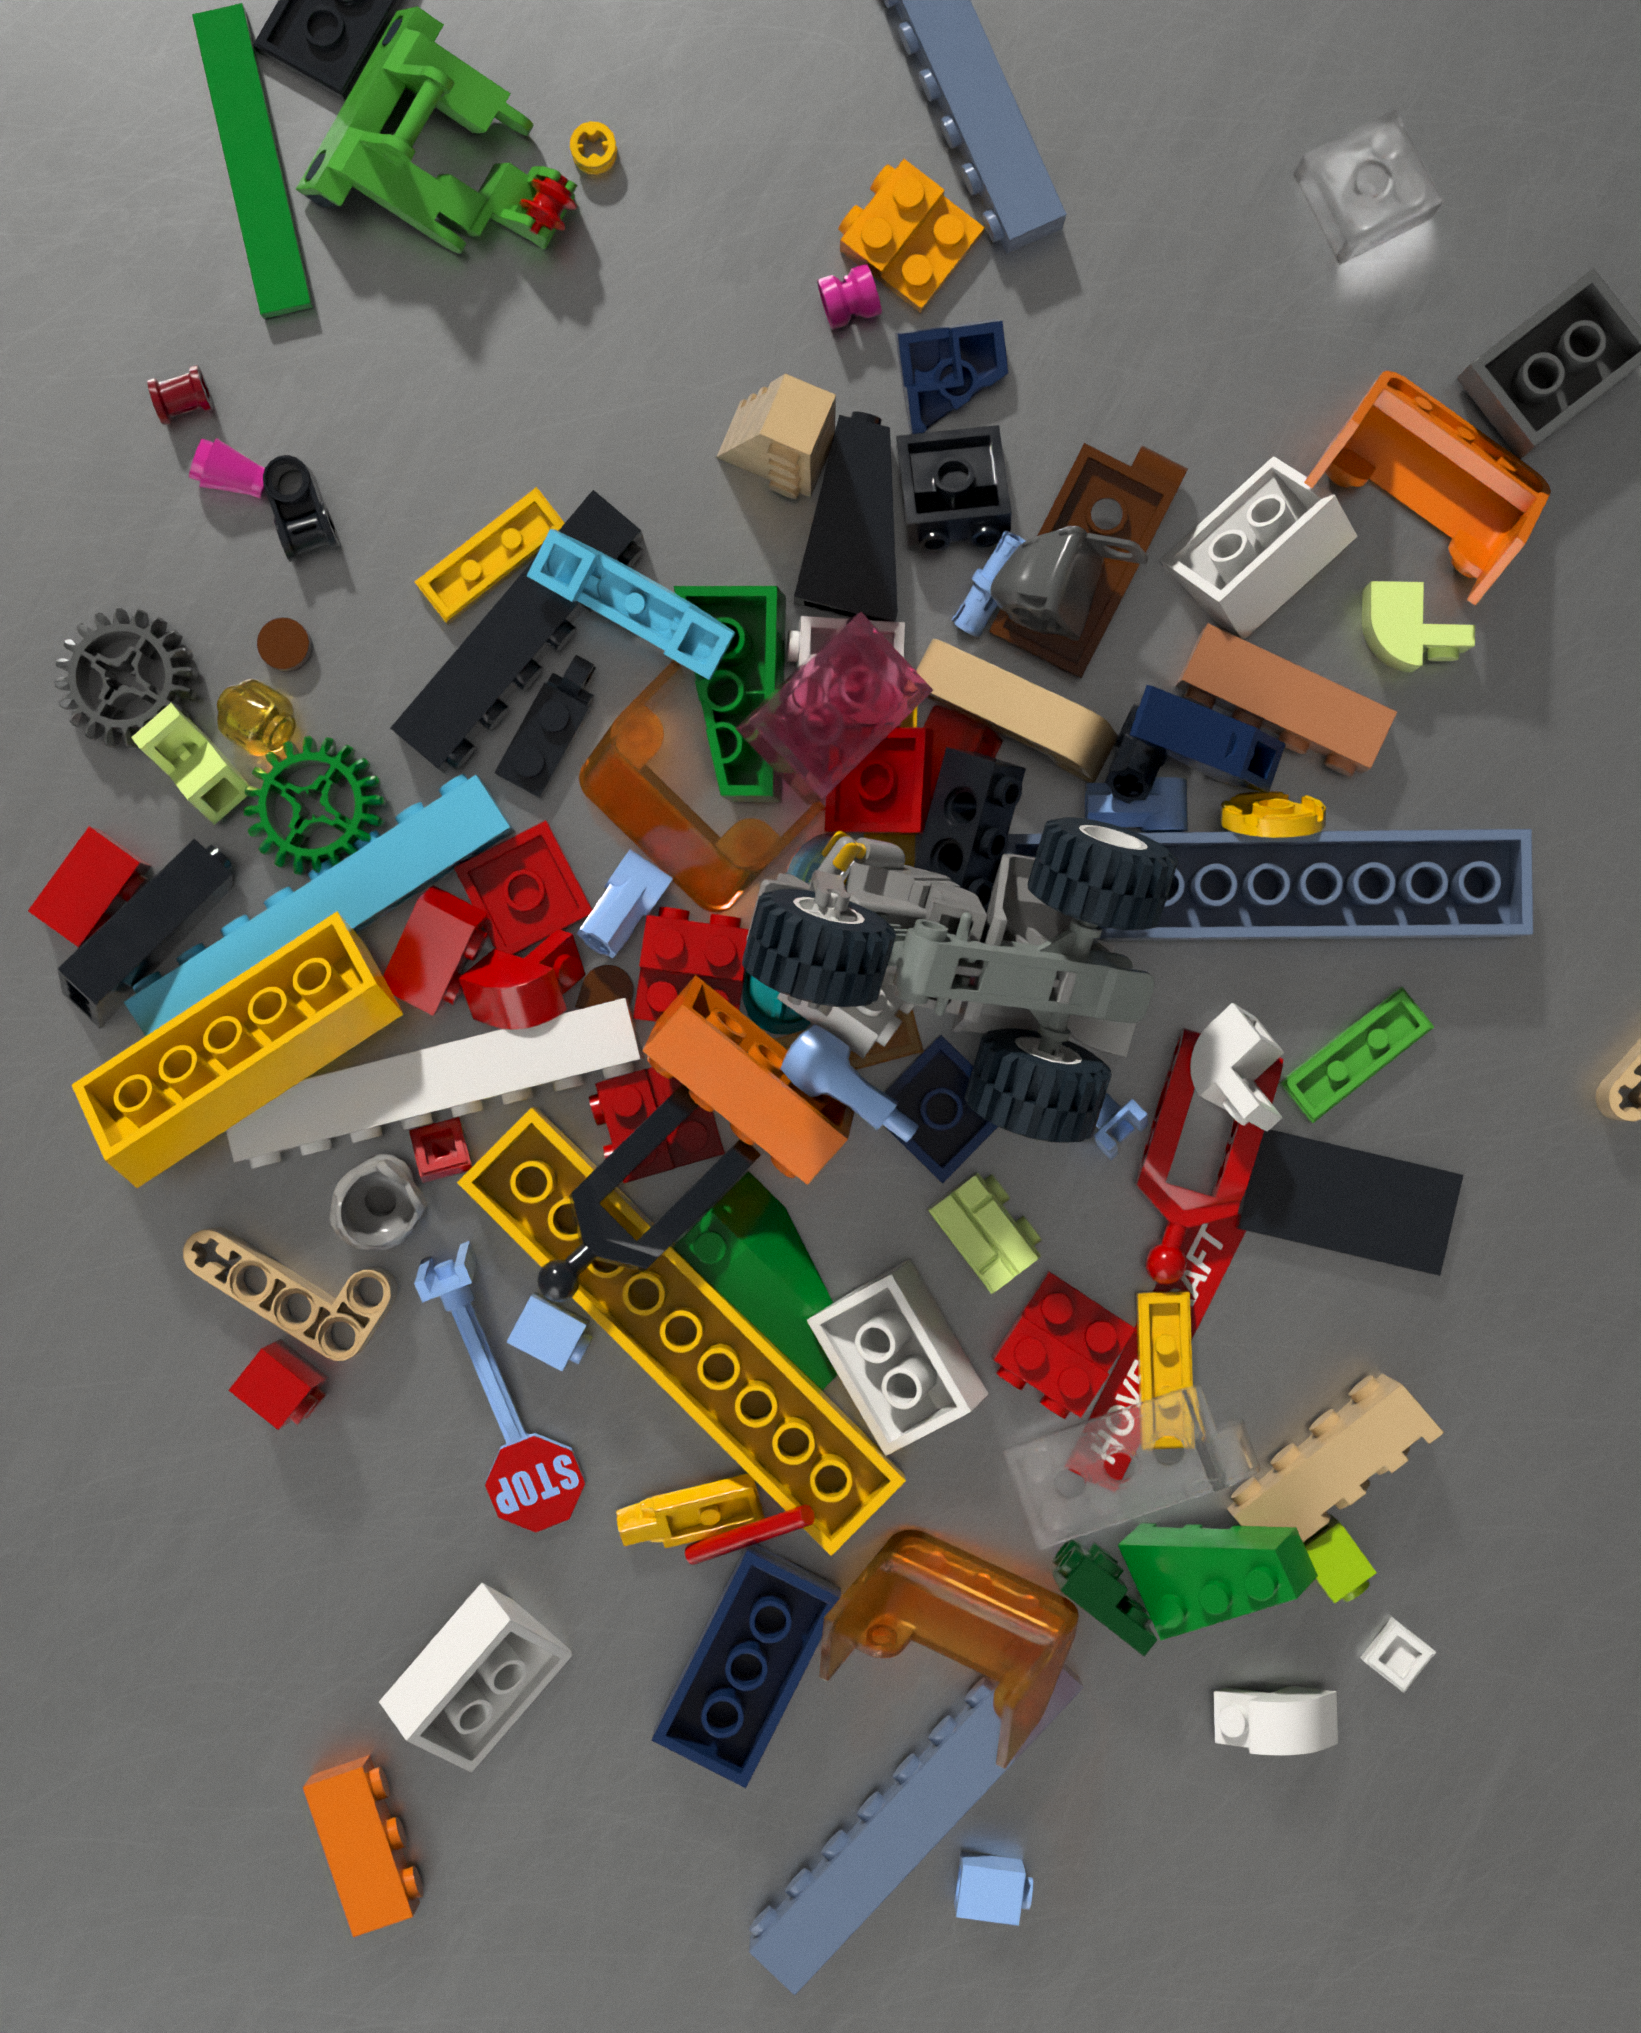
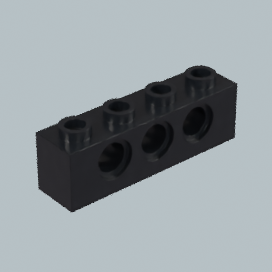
M946 747L914 867L949 877L950 881L960 885V888L977 895L987 913L1001 858L1008 846V833L1014 811L1022 795V782L1026 768L978 752Z

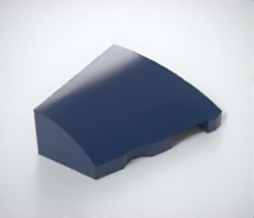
M992 319L895 333L901 381L911 434L924 433L928 430L927 427L953 409L957 410L970 401L974 394L986 386L993 385L1009 373L1002 320Z

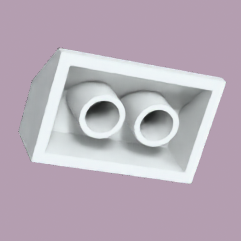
M1274 456L1160 559L1163 566L1215 622L1243 640L1251 635L1358 537L1334 494L1317 483L1313 488L1309 487L1304 483L1307 478L1306 476Z
M911 1259L868 1281L807 1319L809 1326L885 1457L972 1412L988 1395L986 1388Z
M481 1583L414 1662L398 1678L379 1703L406 1741L469 1772H473L573 1656V1653L514 1600Z

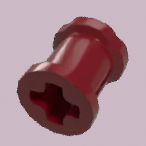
M198 365L191 366L187 374L161 382L156 378L147 381L153 406L163 425L170 424L174 416L202 408L205 412L213 410L210 391Z

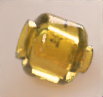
M250 678L239 682L236 686L231 685L222 692L217 701L218 730L225 738L249 754L262 756L269 751H280L283 748V743L290 741L294 734L296 720L292 703L286 696L261 680Z

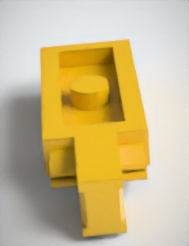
M749 1474L653 1496L652 1499L647 1498L640 1503L616 1511L617 1526L623 1546L651 1540V1542H663L665 1548L707 1539L765 1518L756 1481Z

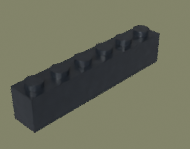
M594 490L558 530L630 568L644 551L639 546L644 540L641 529ZM534 560L390 727L391 730L444 774L450 767L458 770L469 759L476 748L471 742L484 727L490 731L504 718L510 708L505 702L518 687L525 691L532 685L543 670V667L538 663L548 651L553 648L558 652L567 644L577 629L572 623L585 608L589 612L594 611L578 601L571 602L527 577Z

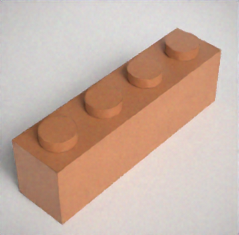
M1209 623L1201 630L1175 686L1186 691L1183 696L1186 700L1211 710L1216 705L1233 713L1231 718L1258 729L1263 727L1280 735L1278 740L1285 743V748L1300 754H1306L1307 750L1310 749L1327 757L1324 762L1327 767L1347 776H1353L1355 771L1362 774L1372 768L1397 714L1395 710Z

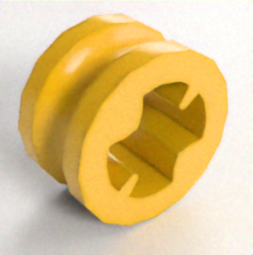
M589 121L578 126L572 133L569 147L573 161L581 171L587 174L598 175L605 173L614 165L617 159V146L613 132L608 126L600 122ZM599 138L604 140L602 142L603 151L605 152L603 156L600 157L594 153L588 159L582 156L585 155L582 143L586 139L592 143H595Z

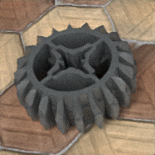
M117 608L113 614V624H111L106 615L97 613L94 616L97 627L95 631L83 623L77 625V631L84 639L80 644L70 639L64 641V647L73 652L71 660L58 658L56 666L68 671V677H60L54 683L55 687L60 690L71 691V693L62 697L59 705L65 710L76 709L69 721L77 728L88 724L85 733L87 738L96 741L104 734V744L110 748H116L123 736L125 746L133 750L137 749L138 745L131 737L170 703L185 717H188L189 712L178 704L181 697L188 700L196 698V691L183 686V682L198 678V672L190 667H181V665L190 661L194 655L188 648L176 649L181 643L183 636L176 630L165 634L167 629V622L157 617L149 624L148 613L138 609L130 621L127 611ZM139 639L135 647L129 646L125 653L117 658H107L100 654L106 647L117 641ZM155 649L160 654L165 670L162 691L152 684L149 675L150 668L154 662L151 656ZM91 667L100 673L103 679V688L98 696L101 703L98 708L93 703L89 691ZM108 667L135 676V682L145 687V691H141L133 686L128 687L118 682V676L109 672ZM143 699L153 704L149 710L137 717L126 720L113 719L118 710L123 712L132 701Z

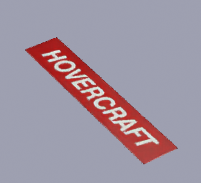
M1238 1214L1188 1228L1181 1249L1187 1261L1183 1277L1176 1283L1169 1285L1156 1283L1152 1291L1187 1290L1190 1292L1191 1341L1246 1233V1230L1235 1228ZM1137 1323L1135 1325V1332L1125 1345L1064 1467L1113 1493L1116 1492L1141 1442Z

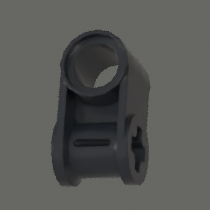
M283 455L271 460L265 467L263 484L275 517L274 523L277 534L289 562L298 560L300 553L327 544L331 548L340 546L332 517L323 501L313 472L297 457ZM287 471H300L303 481L299 490L290 495L281 494L278 487L280 477Z

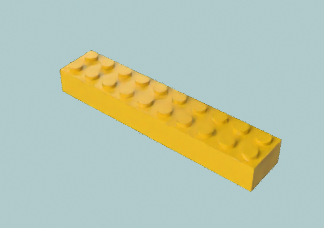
M532 1107L457 1183L543 1267V1265L551 1260H565L580 1245L569 1195L597 1166L538 1107ZM618 1187L599 1203L636 1241L654 1225ZM674 1243L644 1272L594 1260L579 1275V1289L572 1298L785 1511L804 1504L809 1505L813 1509L815 1520L812 1525L803 1529L830 1556L906 1482L904 1472L888 1456L885 1457L882 1450L804 1372L709 1284L673 1248L675 1246Z

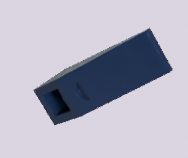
M1146 685L1129 734L1220 783L1266 793L1270 792L1286 745L1254 726L1150 685Z

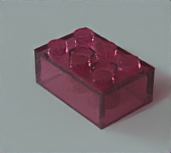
M859 612L845 621L735 729L807 805H811L823 800L933 689L862 612Z

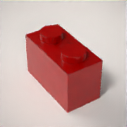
M89 826L31 905L28 912L80 948L122 908L125 902H128L148 883L149 879L145 877V874L151 868V865L102 830Z
M432 885L418 898L384 972L383 977L392 994L432 1016L446 1002L454 1005L463 991L459 977L462 976L461 972L467 959L475 961L488 937V933L481 929L489 913Z
M279 1339L260 1349L228 1391L279 1430L291 1421L299 1425L304 1418L308 1419L327 1395L320 1388L329 1377L283 1340Z

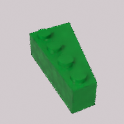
M673 586L675 594L697 606L735 632L730 645L710 680L694 672L697 694L706 722V733L720 795L730 802H782L786 596L778 586Z

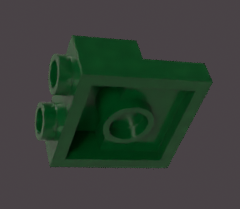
M1069 1538L1060 1547L1052 1560V1563L1057 1566L1052 1574L1059 1590L1145 1657L1157 1642V1638L1149 1627L1153 1620L1146 1614L1147 1610L1127 1594L1128 1588L1120 1576L1124 1570L1118 1565V1560L1095 1542L1088 1549L1078 1540L1075 1541Z

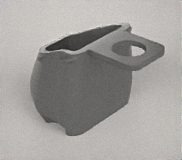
M1068 526L1036 536L1019 545L994 578L990 588L991 597L1000 609L1007 613L1010 620L1045 635L1057 634L1073 641H1078L1090 613L1104 557L1138 564H1147L1149 557L1140 545L1133 541L1091 534L1081 527ZM1106 545L1120 547L1131 553L1116 551Z

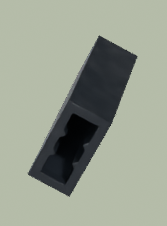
M858 411L852 412L851 417L839 415L794 593V605L850 619L896 622L898 606L890 427L881 425L882 419L875 415Z
M194 838L57 968L62 994L94 1024L101 1028L124 1004V1001L132 996L135 992L132 987L143 978L152 974L232 889L233 874L229 871L232 868L230 861L213 845H209L205 849Z

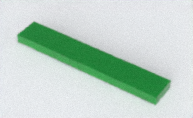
M243 3L192 14L260 315L263 319L314 308L258 61L253 47L246 9Z

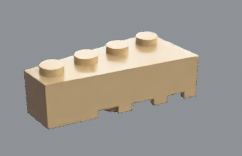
M786 373L772 381L768 388L762 387L758 395L753 393L749 395L747 400L743 399L740 401L716 458L770 480L769 488L786 497L797 499L799 493L811 498L830 454L835 434L836 395Z
M1381 1374L1376 1379L1373 1375H1369L1349 1392L1348 1395L1352 1400L1336 1413L1333 1409H1330L1314 1421L1309 1428L1313 1434L1297 1447L1294 1443H1291L1277 1453L1270 1462L1273 1469L1259 1481L1254 1477L1250 1478L1239 1486L1231 1495L1234 1503L1227 1510L1241 1526L1296 1527L1304 1542L1328 1524L1331 1516L1326 1511L1333 1505L1339 1510L1349 1505L1351 1506L1366 1494V1490L1370 1486L1369 1477L1375 1473L1381 1475L1387 1471H1390L1392 1474L1409 1461L1407 1457L1410 1450L1409 1446L1421 1437L1428 1444H1431L1444 1432L1403 1384L1384 1374Z

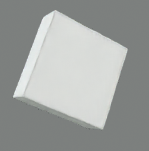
M1391 1617L1360 1658L1405 1693L1435 1655L1436 1651Z

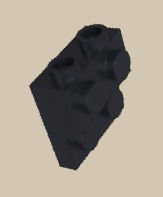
M999 425L896 436L902 505L908 546L919 545L922 551L935 553L948 548L950 542L971 540V543L977 547H990L999 543L1005 530L1011 532L1012 512Z

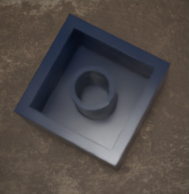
M938 1035L883 1092L898 1101L896 1109L919 1125L917 1131L908 1142L902 1140L888 1128L886 1129L943 1184L998 1126L984 1119L967 1104L965 1092L973 1065L942 1035Z

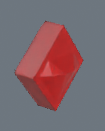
M459 1117L409 1130L422 1183L463 1173L472 1168Z

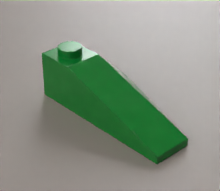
M748 1171L673 1248L821 1390H824L838 1374L809 1326L807 1319L834 1302L786 1207Z

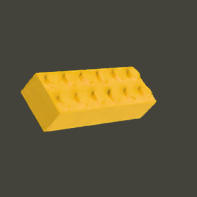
M337 911L71 1086L104 1160L132 1185L139 1188L402 1016L403 1012L365 942Z

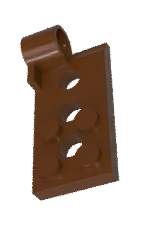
M1084 443L1037 536L1068 526H1078L1087 533L1133 541L1139 544L1146 553L1188 468L1143 445L1132 466H1129ZM1100 500H1113L1121 508L1122 519L1113 529H1101L1092 521V508ZM1106 545L1116 551L1131 553L1120 547ZM1104 557L1090 613L1078 641H1073L1057 634L1045 635L1028 629L1010 620L1007 613L1001 609L989 632L1082 678L1140 564Z

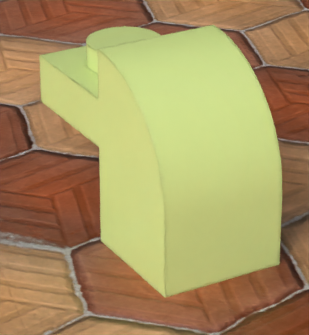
M1371 581L1362 589V631L1365 641L1372 653L1381 662L1399 671L1414 672L1423 666V652H1428V660L1430 661L1459 660V653H1464L1475 646V625L1423 624L1424 582Z
M172 703L131 737L138 747L169 775L186 799L214 825L248 796L245 794V788L250 785L211 739Z

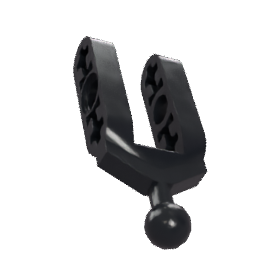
M682 1084L569 1195L580 1245L565 1260H551L543 1265L537 1279L541 1293L549 1300L556 1302L570 1299L579 1289V1275L594 1260L644 1272L761 1154L752 1145L743 1142L741 1139L737 1141L636 1241L599 1203L699 1107L690 1097V1089Z

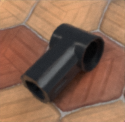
M1133 704L1115 743V747H1118V750L1114 755L1105 783L1112 790V796L1128 804L1135 800H1146L1160 767L1164 765L1168 758V755L1129 735L1139 707L1137 704Z

